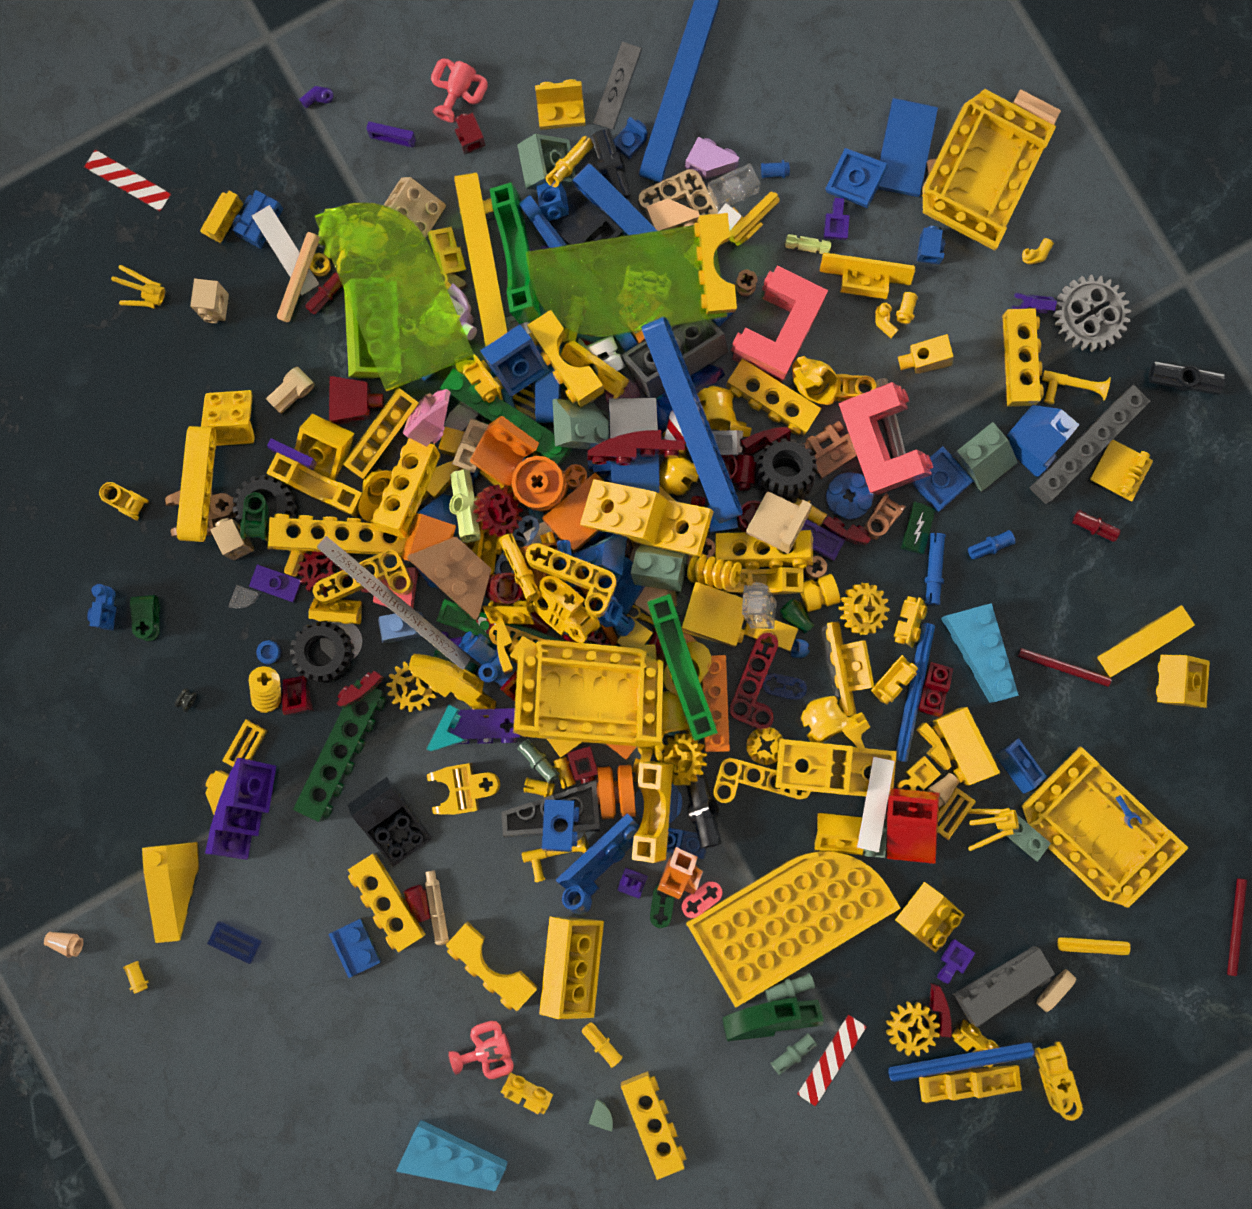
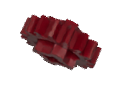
M499 484L489 486L477 494L479 499L475 500L474 504L478 506V509L473 510V512L479 514L476 522L483 523L482 530L489 529L490 536L496 534L497 537H502L506 534H512L513 530L519 528L517 523L522 521V518L518 516V513L523 510L517 507L520 501L514 500V492L507 493L508 487L500 488Z
M312 551V555L305 553L306 562H299L303 570H299L298 574L304 577L300 582L303 585L308 584L306 586L308 592L313 590L314 585L318 581L336 574V568L338 567L323 552ZM312 566L313 574L310 576V567ZM324 568L329 572L324 574L321 572V569ZM347 576L343 580L349 581L350 578ZM324 587L323 595L328 597V591L332 589Z

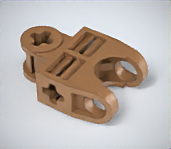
M211 489L206 536L212 535L210 529L216 527L215 524L225 518L230 520L237 516L233 512V507H236V504L233 503V497L225 493L212 495ZM180 491L170 494L165 498L167 506L179 505ZM226 502L229 504V506H226L224 511L221 509V507H224ZM177 527L171 529L172 537H177Z

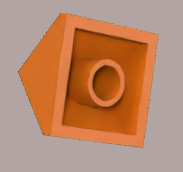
M416 513L401 558L409 561L406 558L409 554L453 538L456 526Z

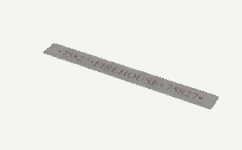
M325 536L317 546L321 552L462 670L465 669L471 659L469 655L330 538Z

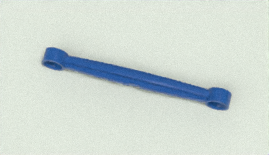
M529 195L518 203L529 220L535 225L564 270L576 282L577 288L614 334L624 351L627 352L638 345L576 256L545 218L533 198Z

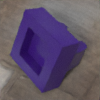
M625 867L617 891L640 899L648 876Z

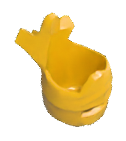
M805 356L797 358L792 364V376L800 394L810 401L819 404H833L838 385L837 375L833 369L822 361L809 359Z
M708 386L697 392L711 429L719 431L738 430L743 431V437L750 436L752 428L746 427V422L736 420L733 410L734 394L730 390L718 386Z
M686 442L683 455H679V458L664 457L663 462L659 465V485L668 494L684 495L691 489L690 485L692 482H698L699 475L695 465L686 457V450L688 449Z
M670 691L663 692L662 737L660 745L638 747L653 750L658 762L663 761L662 751L664 744L662 739L664 734L685 730L687 734L691 735L678 695Z
M835 696L813 700L803 710L801 721L804 727L810 726L811 731L807 734L810 742L823 743L834 735L844 732L860 752L865 750L861 736L862 733L870 728V725L862 712L847 717L839 708L838 700Z

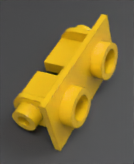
M474 354L475 362L465 364L463 366V374L472 386L479 381L481 382L474 387L484 401L490 403L495 399V396L503 400L501 394L503 386L496 376L493 378L487 363L484 360L480 361Z
M908 596L907 600H904L900 617L908 619L907 623L898 621L894 637H896L895 642L900 644L905 642L913 648L915 642H918L921 629L919 626L921 619L924 620L926 617L927 606H925V601L918 597L916 603V598Z
M516 601L513 606H511L512 603L496 604L489 602L488 606H483L490 623L498 624L504 621V624H534L530 615L531 612L535 611L531 601Z
M901 655L871 691L882 703H892L903 690L898 685L902 683L906 686L917 675L916 671L918 668L913 663L910 664Z
M964 1019L962 1020L961 1031L957 1028L952 1034L954 1041L967 1052L973 1046L976 1048L973 1052L999 1048L993 1040L985 1038L978 1027L972 1023L969 1024Z
M513 1073L509 1074L500 1092L504 1094L505 1098L517 1104L520 1103L522 1097L525 1098L526 1102L523 1107L536 1114L541 1113L543 1115L553 1096L545 1088L538 1087Z

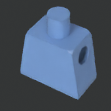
M397 614L380 616L378 619L382 644L423 637Z

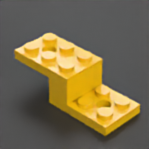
M593 479L580 525L586 528L623 535L638 544L701 557L714 511L705 507L670 501L654 491ZM613 502V510L610 513H605V506ZM683 523H688V531L684 534H680V526Z
M780 739L775 788L867 796L869 780L864 776V769L872 766L873 757L895 761L890 793L891 788H894L897 751L865 748L864 751L860 752L857 747ZM799 759H805L809 764L808 770L804 773L798 772L795 768V763Z

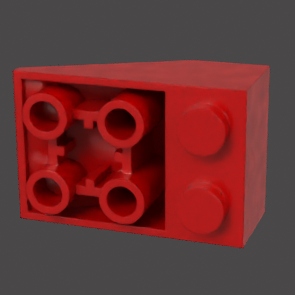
M891 788L888 798L887 859L936 863L940 793Z

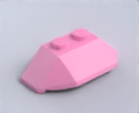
M445 389L437 391L433 395L430 393L426 394L408 417L403 434L426 447L431 442L435 444L444 434V422L451 392Z

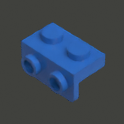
M624 557L622 576L616 577V588L613 594L618 603L624 607L622 613L625 615L628 614L646 587L634 585L631 576L633 562ZM606 580L601 588H609L612 585V581Z

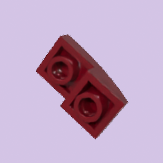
M828 516L821 524L822 528L849 543L865 546L871 540L868 537V531L862 526L858 525L856 527L853 524L846 531L844 523L836 517L832 519Z
M930 662L923 684L918 711L941 717L954 668Z
M373 671L371 674L368 672L360 682L362 687L359 689L352 684L349 687L345 686L338 694L339 701L336 704L340 707H346L361 700L372 692L385 677L376 671Z

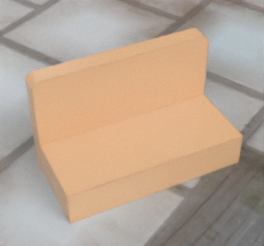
M1021 89L1013 104L1053 125L1061 110Z

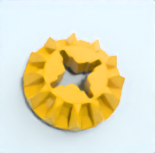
M771 727L755 729L749 735L746 744L747 752L751 759L763 765L777 762L779 740L783 739L782 735ZM760 736L766 742L774 739V742L770 745L771 755L766 750L757 752L762 745Z

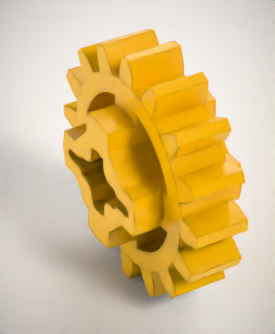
M869 583L852 585L853 590L848 589L845 591L848 597H841L840 599L844 602V606L839 607V610L844 611L840 619L847 620L845 627H852L851 632L860 633V635L876 633V628H883L881 621L888 620L884 615L885 612L890 611V608L884 605L888 602V599H882L884 591H877L876 585L869 586Z
M403 662V669L396 666L397 674H389L393 682L387 683L386 686L392 688V691L387 694L388 696H395L392 703L397 704L400 702L401 710L408 706L409 712H413L414 707H417L419 711H423L422 705L425 704L430 707L429 699H436L437 696L433 694V690L429 685L428 689L425 688L422 679L416 678L413 674L407 678L402 677L403 674L410 671L408 669L409 664ZM416 680L415 685L418 686L417 691L412 690L410 693L408 683H414ZM398 684L401 685L403 689L402 697L399 695L398 692ZM415 696H424L420 701L411 702Z
M684 733L675 734V738H667L669 744H664L665 751L662 753L663 761L661 762L673 764V784L689 786L690 781L697 782L696 775H703L701 766L707 765V763L702 761L707 756V753L701 752L704 744H699V740L693 741L692 735Z
M909 1001L906 1002V1008L897 1005L899 1012L891 1011L890 1014L894 1018L893 1020L886 1021L891 1026V1029L886 1030V1033L893 1035L889 1040L892 1045L898 1043L896 1049L899 1052L905 1048V1054L908 1056L911 1054V1051H914L916 1056H920L921 1049L928 1053L927 1046L929 1044L932 1046L936 1045L932 1040L933 1037L940 1036V1034L934 1031L940 1027L939 1023L933 1022L937 1016L934 1013L928 1014L930 1008L927 1006L921 1009L919 1002H916L914 1007H912ZM909 1014V1017H907L904 1020H900L903 1016ZM921 1015H923L927 1020L928 1027L924 1026L921 1023ZM916 1025L918 1027L917 1031L913 1030L911 1034L908 1027ZM897 1030L904 1033L905 1042L899 1038ZM925 1037L923 1041L916 1044L919 1039Z

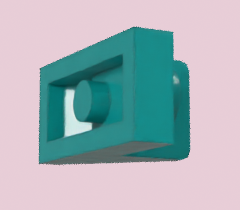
M448 705L427 750L437 751L466 741L449 732L451 728L455 729L460 721L459 709Z

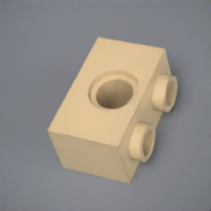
M194 279L191 307L205 322L217 323L218 320L225 321L229 297L227 291L218 281Z
M222 519L215 524L216 527L210 529L222 555L233 561L255 550L249 537L246 540L241 539V524L233 519Z

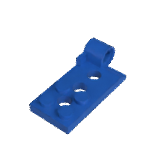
M628 813L556 879L566 889L562 894L563 905L574 914L583 915L590 910L592 905L591 896L599 889L594 881L613 863L622 860L625 852L633 846L634 835L640 825ZM581 895L580 902L577 905H573L574 898Z

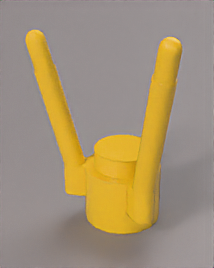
M119 265V269L146 283L144 286L124 279L112 277L111 280L142 291L141 298L145 299V301L121 300L119 301L120 305L155 308V304H162L165 288L161 287V284L153 282L123 265Z
M1010 808L970 809L968 812L970 814L995 815L994 818L972 820L970 825L996 823L998 830L1003 829V831L970 846L968 849L973 851L1004 836L1013 835V829L1019 828L1016 811L1010 810Z

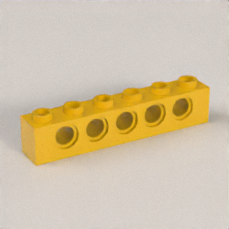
M274 514V518H269L268 549L321 552L317 546L322 539H314L312 537L311 530L313 528H320L324 532V537L330 538L346 553L377 555L387 550H393L401 556L407 540V536L406 538L395 536L394 543H387L383 539L384 532L379 531L373 523V519L371 523H362L359 518H347V522L337 521V517H323V520H313V516L300 515L299 519H289L287 514ZM294 526L299 529L300 535L297 538H291L287 535L286 529ZM338 529L345 530L348 538L344 541L338 540L335 536V531ZM366 530L370 532L372 536L371 541H362L359 537L360 531Z

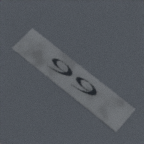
M625 42L621 43L595 116L594 124L613 129L641 51L640 47Z

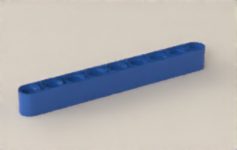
M694 0L641 164L640 177L656 182H662L720 0Z
M587 164L572 180L573 184L594 205L605 212L623 230V234L696 307H699L706 314V308L702 309L701 294H704V285L699 284L698 270L591 164ZM734 312L709 314L707 316L720 328Z
M663 316L643 325L642 331L716 520L718 523H723L742 515L743 512L669 321Z

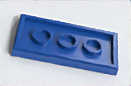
M892 99L879 160L887 163L888 168L878 189L914 197L920 196L938 107Z

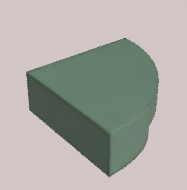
M596 1099L589 1124L612 1132V1114L605 1103Z

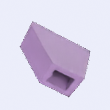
M698 137L686 159L685 169L695 170L702 178L707 179L736 170L740 157L731 149H722L716 146V143L708 138L702 139Z

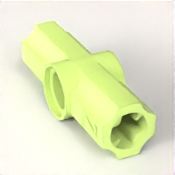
M464 469L454 471L450 474L453 489L450 511L457 516L461 541L464 543L476 542L481 538L479 522H476L479 514L473 512V510L478 509V506L474 504V501L478 500V498L474 497L470 471Z

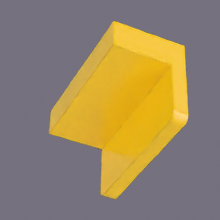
M818 813L815 850L862 855L863 849L857 848L862 818Z

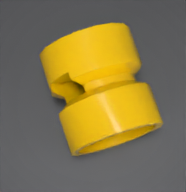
M832 574L819 577L817 582L813 580L803 582L801 597L807 612L821 609L822 604L828 607L840 603L839 591Z

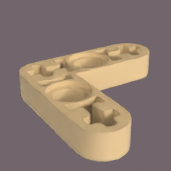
M692 169L685 170L644 189L639 195V207L645 212L646 206L649 205L648 202L644 203L645 197L654 198L657 196L656 191L659 190L662 200L671 199L677 201L686 197L691 209L705 215L704 212L707 210L708 215L718 213L700 174ZM687 177H690L691 179H696L694 181V187L696 189L695 192H693V188L690 183L685 184L687 181ZM670 185L675 187L676 193L673 196H666L663 193V189ZM698 196H703L707 203L703 207H698L694 204V199ZM659 197L653 199V204L660 202Z

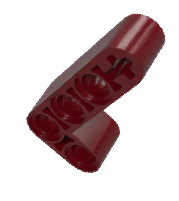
M769 630L763 631L758 635L730 704V713L733 718L759 729H767L772 725L774 719L772 709L756 701L778 648V638L774 632ZM768 636L771 637V641L774 643L767 647L766 654H770L769 657L763 653L756 652L757 649L762 652L764 642L761 640L767 639ZM756 658L763 659L765 667L761 670L754 669L752 667L753 660ZM748 680L754 681L756 689L751 692L744 690V682ZM739 702L745 703L747 706L746 712L737 713L734 710L735 704ZM765 711L770 717L766 722H759L756 719L757 713Z

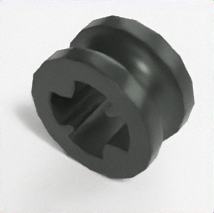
M185 688L179 694L175 706L177 708L182 707V710L187 712L194 704L197 694L194 692L191 694L189 689Z

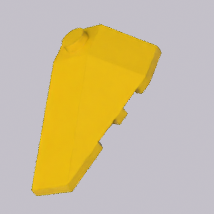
M198 842L142 848L144 877L155 943L181 940L188 913V904L199 869Z

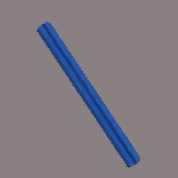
M923 623L921 625V634L914 659V665L918 668L916 671L917 675L913 677L909 684L896 747V760L901 762L908 761L935 630V625L930 623Z
M1024 1043L889 1068V1076L892 1082L1032 1058L1034 1057V1049L1031 1043Z

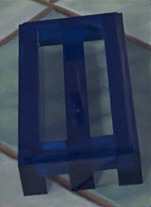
M220 921L217 922L207 942L208 945L248 964H252L253 958L262 941ZM222 929L238 938H241L253 944V947H250L236 939H233L219 932V930ZM218 937L230 944H233L249 952L250 954L249 956L244 955L226 945H223L215 941V938Z

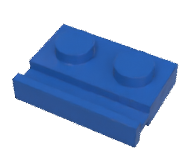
M362 918L329 934L348 978L382 962Z

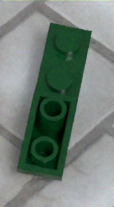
M797 997L752 1006L727 1015L722 1019L727 1042L775 1036L776 1031L823 1026L824 1023L819 1000L798 1002Z

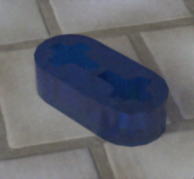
M771 673L766 675L762 684L765 693L791 700H799L807 692V686L803 680ZM776 678V683L783 684V687H775L771 691L770 686L766 685V682ZM795 683H799L798 686L802 689V692L794 696L793 691L786 689V685L794 686Z

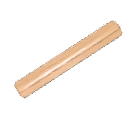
M308 232L304 239L277 314V318L282 321L290 322L320 240V237L314 233Z

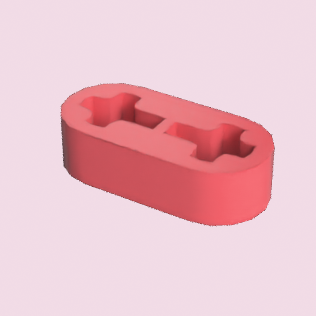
M708 881L697 888L694 895L690 894L683 900L681 904L683 913L689 918H696L721 899L722 889L717 882ZM708 886L711 888L717 887L718 890L715 892L717 896L715 898L709 896L703 900L702 897L707 893L706 888ZM699 899L702 901L696 906L697 912L694 913L692 910L686 911L688 901L692 903Z

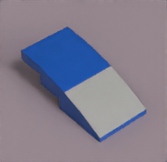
M656 398L609 399L610 438L631 432L658 430ZM636 453L635 462H631V465L628 466L617 465L616 462L610 461L611 483L659 493L658 454H655V457L640 456L641 453Z

